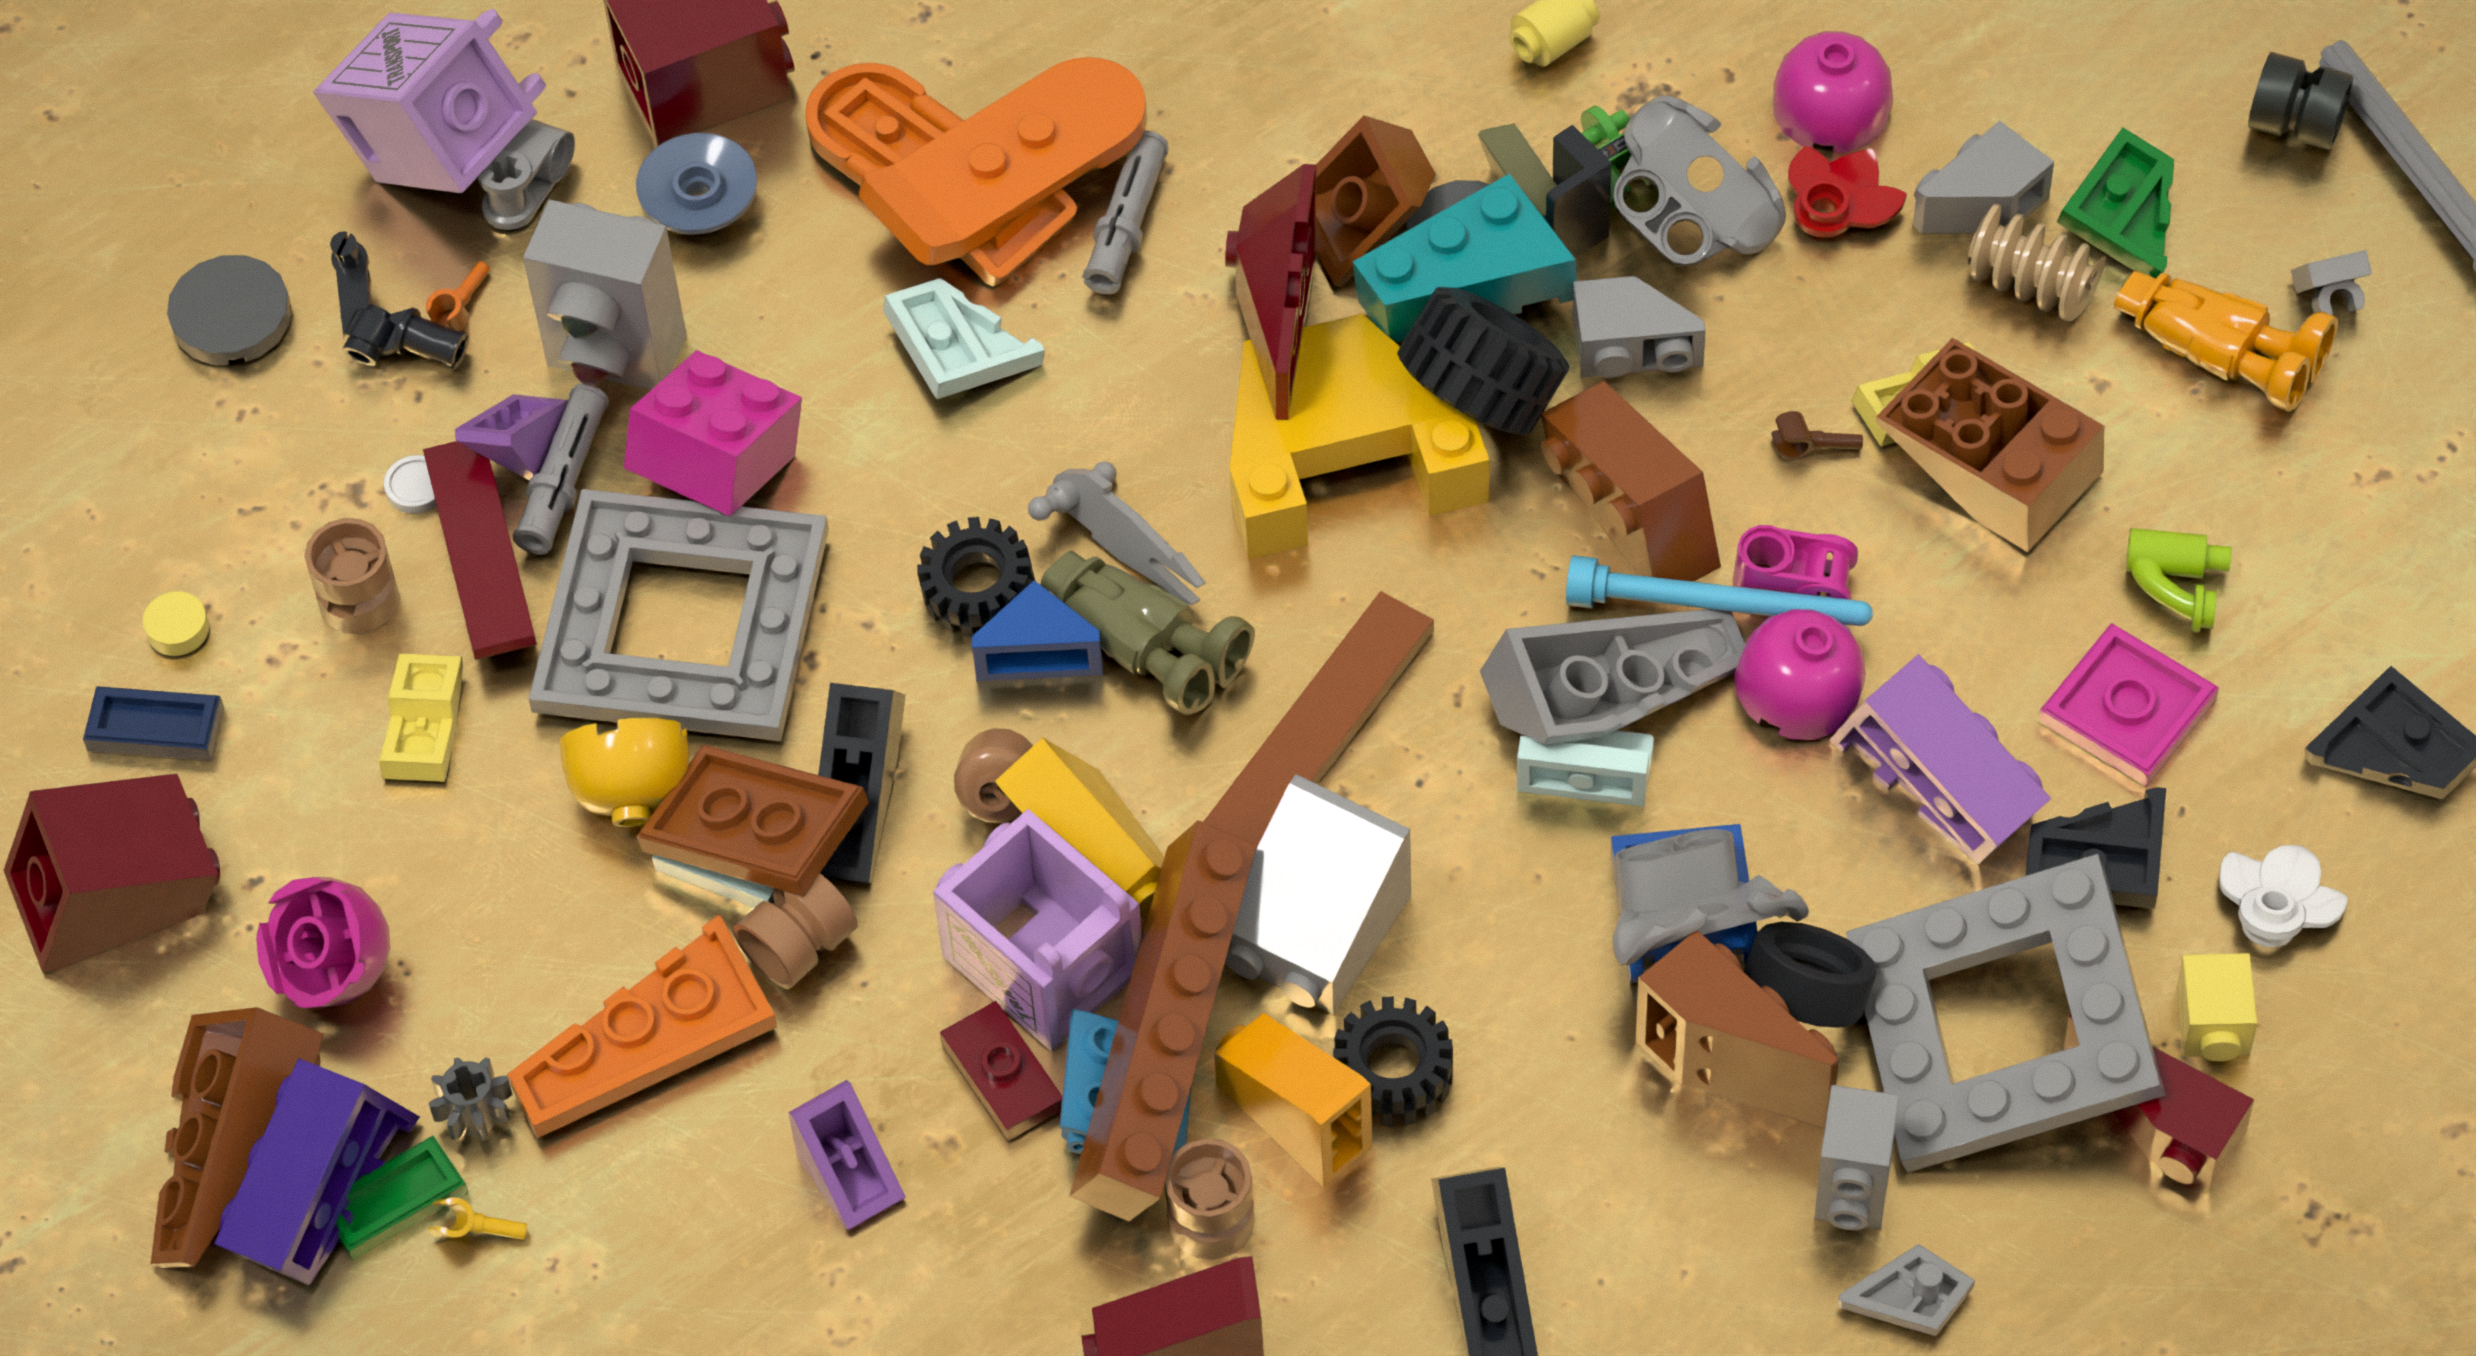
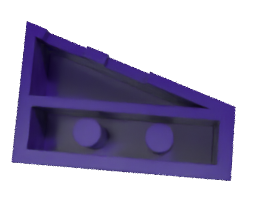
M298 1058L291 1075L287 1076L279 1087L276 1097V1108L264 1135L255 1142L250 1151L248 1170L236 1197L226 1205L222 1213L220 1232L214 1244L248 1261L310 1286L340 1240L338 1236L340 1230L336 1226L340 1213L348 1225L354 1219L352 1212L346 1210L350 1204L347 1197L354 1182L359 1180L361 1176L367 1175L383 1166L385 1161L379 1158L398 1129L410 1133L420 1116L363 1083Z

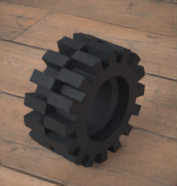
M968 517L969 528L960 530L957 520L947 524L950 536L946 538L937 530L930 537L933 549L923 546L920 553L922 564H917V575L925 606H928L931 617L935 622L941 618L943 628L952 633L957 625L961 626L962 634L966 637H972L975 633V627H983L1035 580L1028 548L1024 540L1019 541L1017 531L1011 526H1008L1002 532L1000 521L989 518L986 528H981L979 517ZM989 564L995 566L1000 571L999 580L983 591L963 592L957 590L953 585L957 572L969 565Z
M1394 996L1382 997V1009L1375 1011L1371 1000L1361 1004V1018L1359 1019L1350 1012L1344 1018V1030L1337 1029L1334 1038L1335 1048H1333V1057L1362 1075L1371 1084L1372 1118L1375 1112L1381 1113V1126L1393 1127V1115H1402L1404 1126L1416 1123V1110L1418 1109L1426 1118L1435 1112V1099L1442 1104L1448 1096V1084L1452 1085L1453 1045L1452 1039H1449V1029L1445 1022L1442 1020L1436 1024V1012L1428 1006L1423 1009L1420 1015L1417 1014L1416 1000L1406 997L1403 1009L1394 1008ZM1388 1045H1399L1413 1050L1419 1059V1064L1415 1071L1407 1076L1385 1078L1373 1073L1367 1061L1371 1053L1376 1049Z

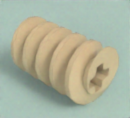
M1997 203L1994 204L1982 219L1969 247L1967 263L1968 265L1970 264L1973 279L1982 282L1992 276L1993 286L1996 290L2003 292L2015 286V296L2018 300L2023 302L2029 301L2037 295V306L2040 310L2045 312L2051 311L2059 305V316L2062 320L2067 322L2075 320L2089 305L2097 289L2105 267L2106 256H2103L2094 266L2089 265L2090 245L2083 243L2072 256L2067 255L2068 235L2061 233L2050 246L2045 245L2046 226L2041 223L2028 236L2022 234L2024 216L2019 213L2006 226L2000 225L2002 206Z

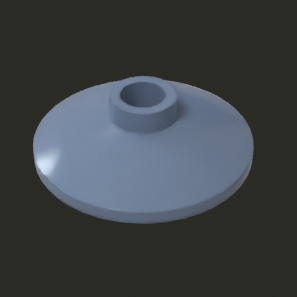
M711 133L685 134L665 141L645 158L636 178L637 196L645 214L655 223L666 225L667 230L682 234H703L730 225L746 212L757 190L756 169L749 154L736 142ZM698 193H704V194H702V195L693 196V195L698 194Z

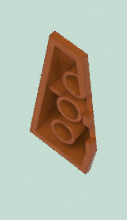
M258 1007L194 1014L191 1016L173 1077L171 1094L172 1098L182 1101L179 1128L174 1127L167 1132L164 1152L174 1156L173 1176L165 1182L159 1192L150 1264L160 1268L193 1267L197 1264L220 1228L221 1216L226 1205L236 1197L248 1170L250 1151L255 1142L264 1135L275 1111L276 1097L280 1085L287 1076L291 1075L298 1058L320 1066L321 1059L318 1052L324 1033Z

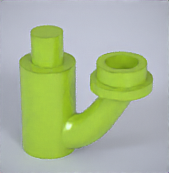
M2130 528L2126 572H2132L2137 584L2153 599L2177 614L2190 619L2191 632L2199 633L2200 628L2213 629L2217 592L2204 590V585L2196 584L2194 595L2175 585L2164 575L2203 579L2204 570L2229 572L2232 547L2208 545L2207 535Z

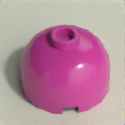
M1823 31L1806 37L1785 54L1779 66L1773 84V115L1783 133L1802 147L1809 146L1814 148V143L1823 146L1834 145L1833 153H1847L1867 146L1884 132L1888 123L1889 113L1893 105L1890 69L1881 53L1860 36L1843 31Z
M1792 609L1767 618L1747 639L1734 674L1736 694L1748 716L1758 724H1760L1761 718H1763L1769 724L1780 728L1778 735L1789 739L1816 740L1835 733L1856 710L1865 685L1864 654L1849 628L1835 617L1814 609Z
M331 877L295 879L277 890L268 902V904H275L270 912L268 923H259L256 936L258 963L266 982L276 994H286L291 1001L296 1002L293 1005L301 1008H324L351 1003L375 985L386 968L391 948L389 926L380 906L361 887Z

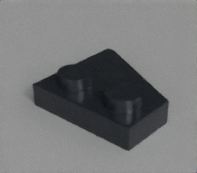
M2390 666L2305 747V759L2315 766L2443 800L2476 768V735L2395 668Z
M2155 787L2145 790L2144 799L2111 808L2109 802L2085 808L2080 814L2073 817L2058 816L2032 824L2029 835L2025 876L2099 854L2105 867L2114 904L2155 909L2158 896L2166 788Z

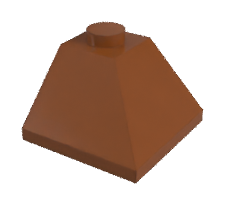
M1363 115L1316 164V252L1331 281L1336 286L1342 287L1354 275L1353 261L1385 244L1421 207L1436 174L1411 129Z

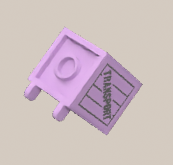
M495 9L483 12L475 21L389 12L313 91L316 98L376 182L463 193L537 114L532 102L542 93L546 84L538 73L525 77L518 84L488 40L503 22Z
M1029 809L1012 823L1006 822L999 825L989 835L984 847L964 865L958 863L949 868L940 878L936 889L933 891L943 957L993 1001H997L1004 1011L1051 1052L1069 1037L1070 1017L1073 1008L1095 1014L1130 982L1142 939L1139 903ZM1022 903L1035 916L1007 939L994 927Z

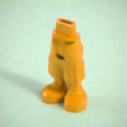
M2135 270L2119 290L2114 302L2115 309L2136 317L2135 326L2142 331L2148 332L2153 338L2163 344V348L2173 351L2182 357H2187L2195 365L2210 371L2226 381L2229 379L2235 381L2239 376L2243 377L2265 392L2268 401L2273 406L2288 412L2295 409L2302 401L2307 384H2313L2318 378L2329 356L2338 328V319L2322 311L2308 317L2296 332L2280 330L2269 326L2270 314L2266 306L2241 298L2236 294L2227 292L2222 294L2193 282L2177 278L2172 281L2171 275L2164 272L2157 278H2153ZM2256 352H2259V353L2263 354V355L2266 356V357L2257 355V354H2255V353H2256Z

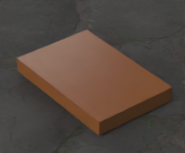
M703 744L688 764L687 771L678 785L662 800L636 837L642 852L804 896L869 801L864 788L861 786Z

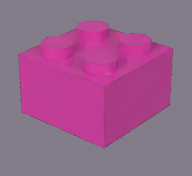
M696 350L630 408L624 468L727 516H731L795 457L802 397L778 387L771 381L760 379L731 366L715 356Z

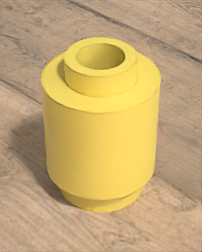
M1536 0L1512 17L1510 22L1512 31L1509 36L1510 43L1522 60L1546 67L1592 34V27L1600 19L1599 11L1594 0Z

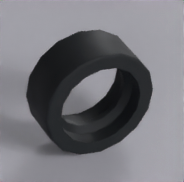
M1784 921L1766 924L1757 932L1743 971L1760 988L1768 986L1776 991L1786 1003L1790 1015L1797 1021L1814 1026L1833 1028L1854 1025L1862 1017L1877 975L1875 962L1871 957L1847 938L1812 925Z

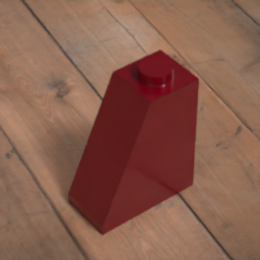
M1253 1257L1236 1258L1093 1307L1092 1316L1095 1333L1081 1335L1084 1356H1264L1262 1319Z

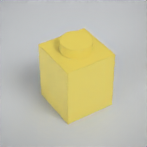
M2250 953L2183 955L2176 986L2183 1057L2202 1056L2210 1061H2227L2237 1056L2250 1055L2257 1027Z

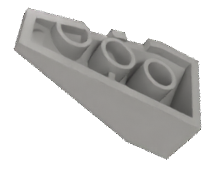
M1713 609L1506 629L1481 668L1480 674L1500 725L1542 744L1602 738L1735 673L1745 643L1731 611Z

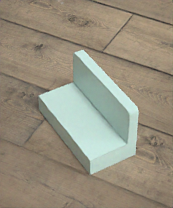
M1616 730L1602 738L1542 744L1527 736H1520L1517 755V791L1645 807L1654 738L1650 734Z

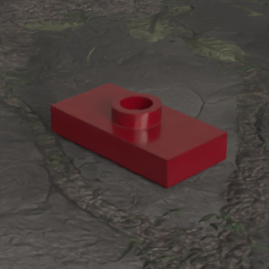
M997 1001L940 1031L942 1045L1008 1141L1061 1112L1062 1094Z

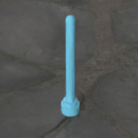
M1572 555L1567 577V606L1593 608L1595 602L1606 603L1607 598H1617L1775 616L1792 609H1814L1835 617L1844 625L1864 626L1873 617L1871 606L1864 601L1610 572V566L1599 565V559L1593 557Z

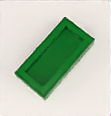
M434 1135L387 1161L373 1172L361 1176L359 1180L354 1182L347 1197L350 1203L346 1210L352 1212L354 1219L348 1225L340 1213L336 1222V1226L340 1230L338 1233L339 1241L352 1261L446 1207L433 1205L434 1201L444 1198H462L469 1194L465 1181Z

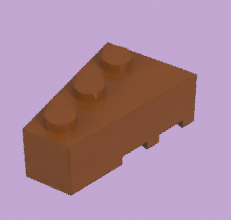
M1605 381L1541 413L1546 438L1541 442V450L1547 464L1554 473L1563 476L1639 576L1694 582L1721 567L1703 471Z

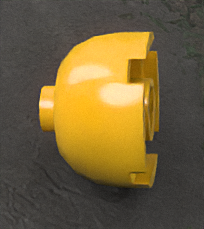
M660 718L617 720V730L607 731L600 735H597L596 723L579 727L564 734L559 741L561 762L568 789L577 803L588 811L597 815L612 816V824L616 827L645 825L651 817V812L656 810L662 800L678 785L685 775L690 760L687 729L681 730V723L675 720Z

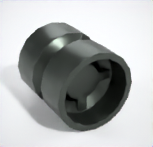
M2270 52L2255 91L2248 127L2281 136L2290 129L2295 131L2299 142L2331 150L2345 115L2354 74L2322 65L2314 72H2309L2306 69L2304 60Z

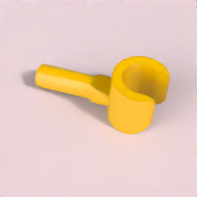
M444 1198L432 1203L437 1206H448L456 1215V1223L451 1230L445 1227H428V1231L437 1238H457L468 1232L479 1234L483 1232L521 1240L525 1238L527 1223L484 1216V1214L473 1212L471 1205L461 1198Z

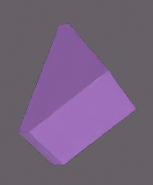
M845 1080L788 1112L797 1157L847 1230L906 1198L849 1081Z

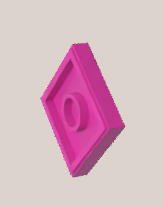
M2111 623L2040 709L2038 722L2147 787L2217 700L2219 687Z

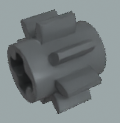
M457 1057L454 1058V1065L443 1076H432L431 1081L438 1098L428 1103L434 1122L447 1120L452 1140L456 1141L463 1134L472 1137L478 1136L484 1141L487 1140L488 1132L496 1126L498 1121L509 1122L510 1116L506 1103L503 1100L513 1095L507 1076L494 1078L489 1058L485 1057L480 1063L472 1061L463 1062Z

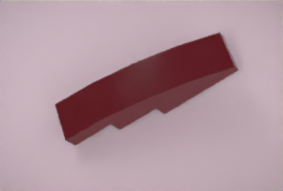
M457 441L423 449L475 660L537 645L490 459Z

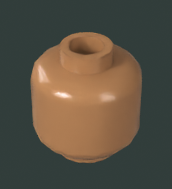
M992 728L975 735L965 744L954 773V791L961 806L971 816L985 822L1004 823L1018 818L1022 812L1000 789L995 780L1034 745L1023 735L1010 729Z

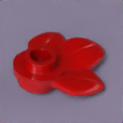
M1805 146L1795 155L1789 165L1788 182L1797 195L1794 202V219L1803 231L1813 236L1833 237L1843 233L1850 226L1878 227L1896 217L1906 202V192L1894 187L1878 186V161L1875 151L1870 148L1847 154L1829 163L1817 150ZM1818 211H1828L1830 213H1821Z

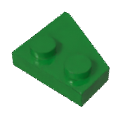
M2122 127L2064 206L2057 223L2133 271L2137 270L2157 278L2167 267V256H2164L2166 231L2170 225L2171 203L2168 200V196L2173 184L2174 159Z

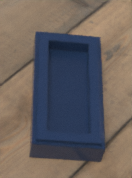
M96 686L83 741L86 750L89 752L212 761L224 705L221 696Z

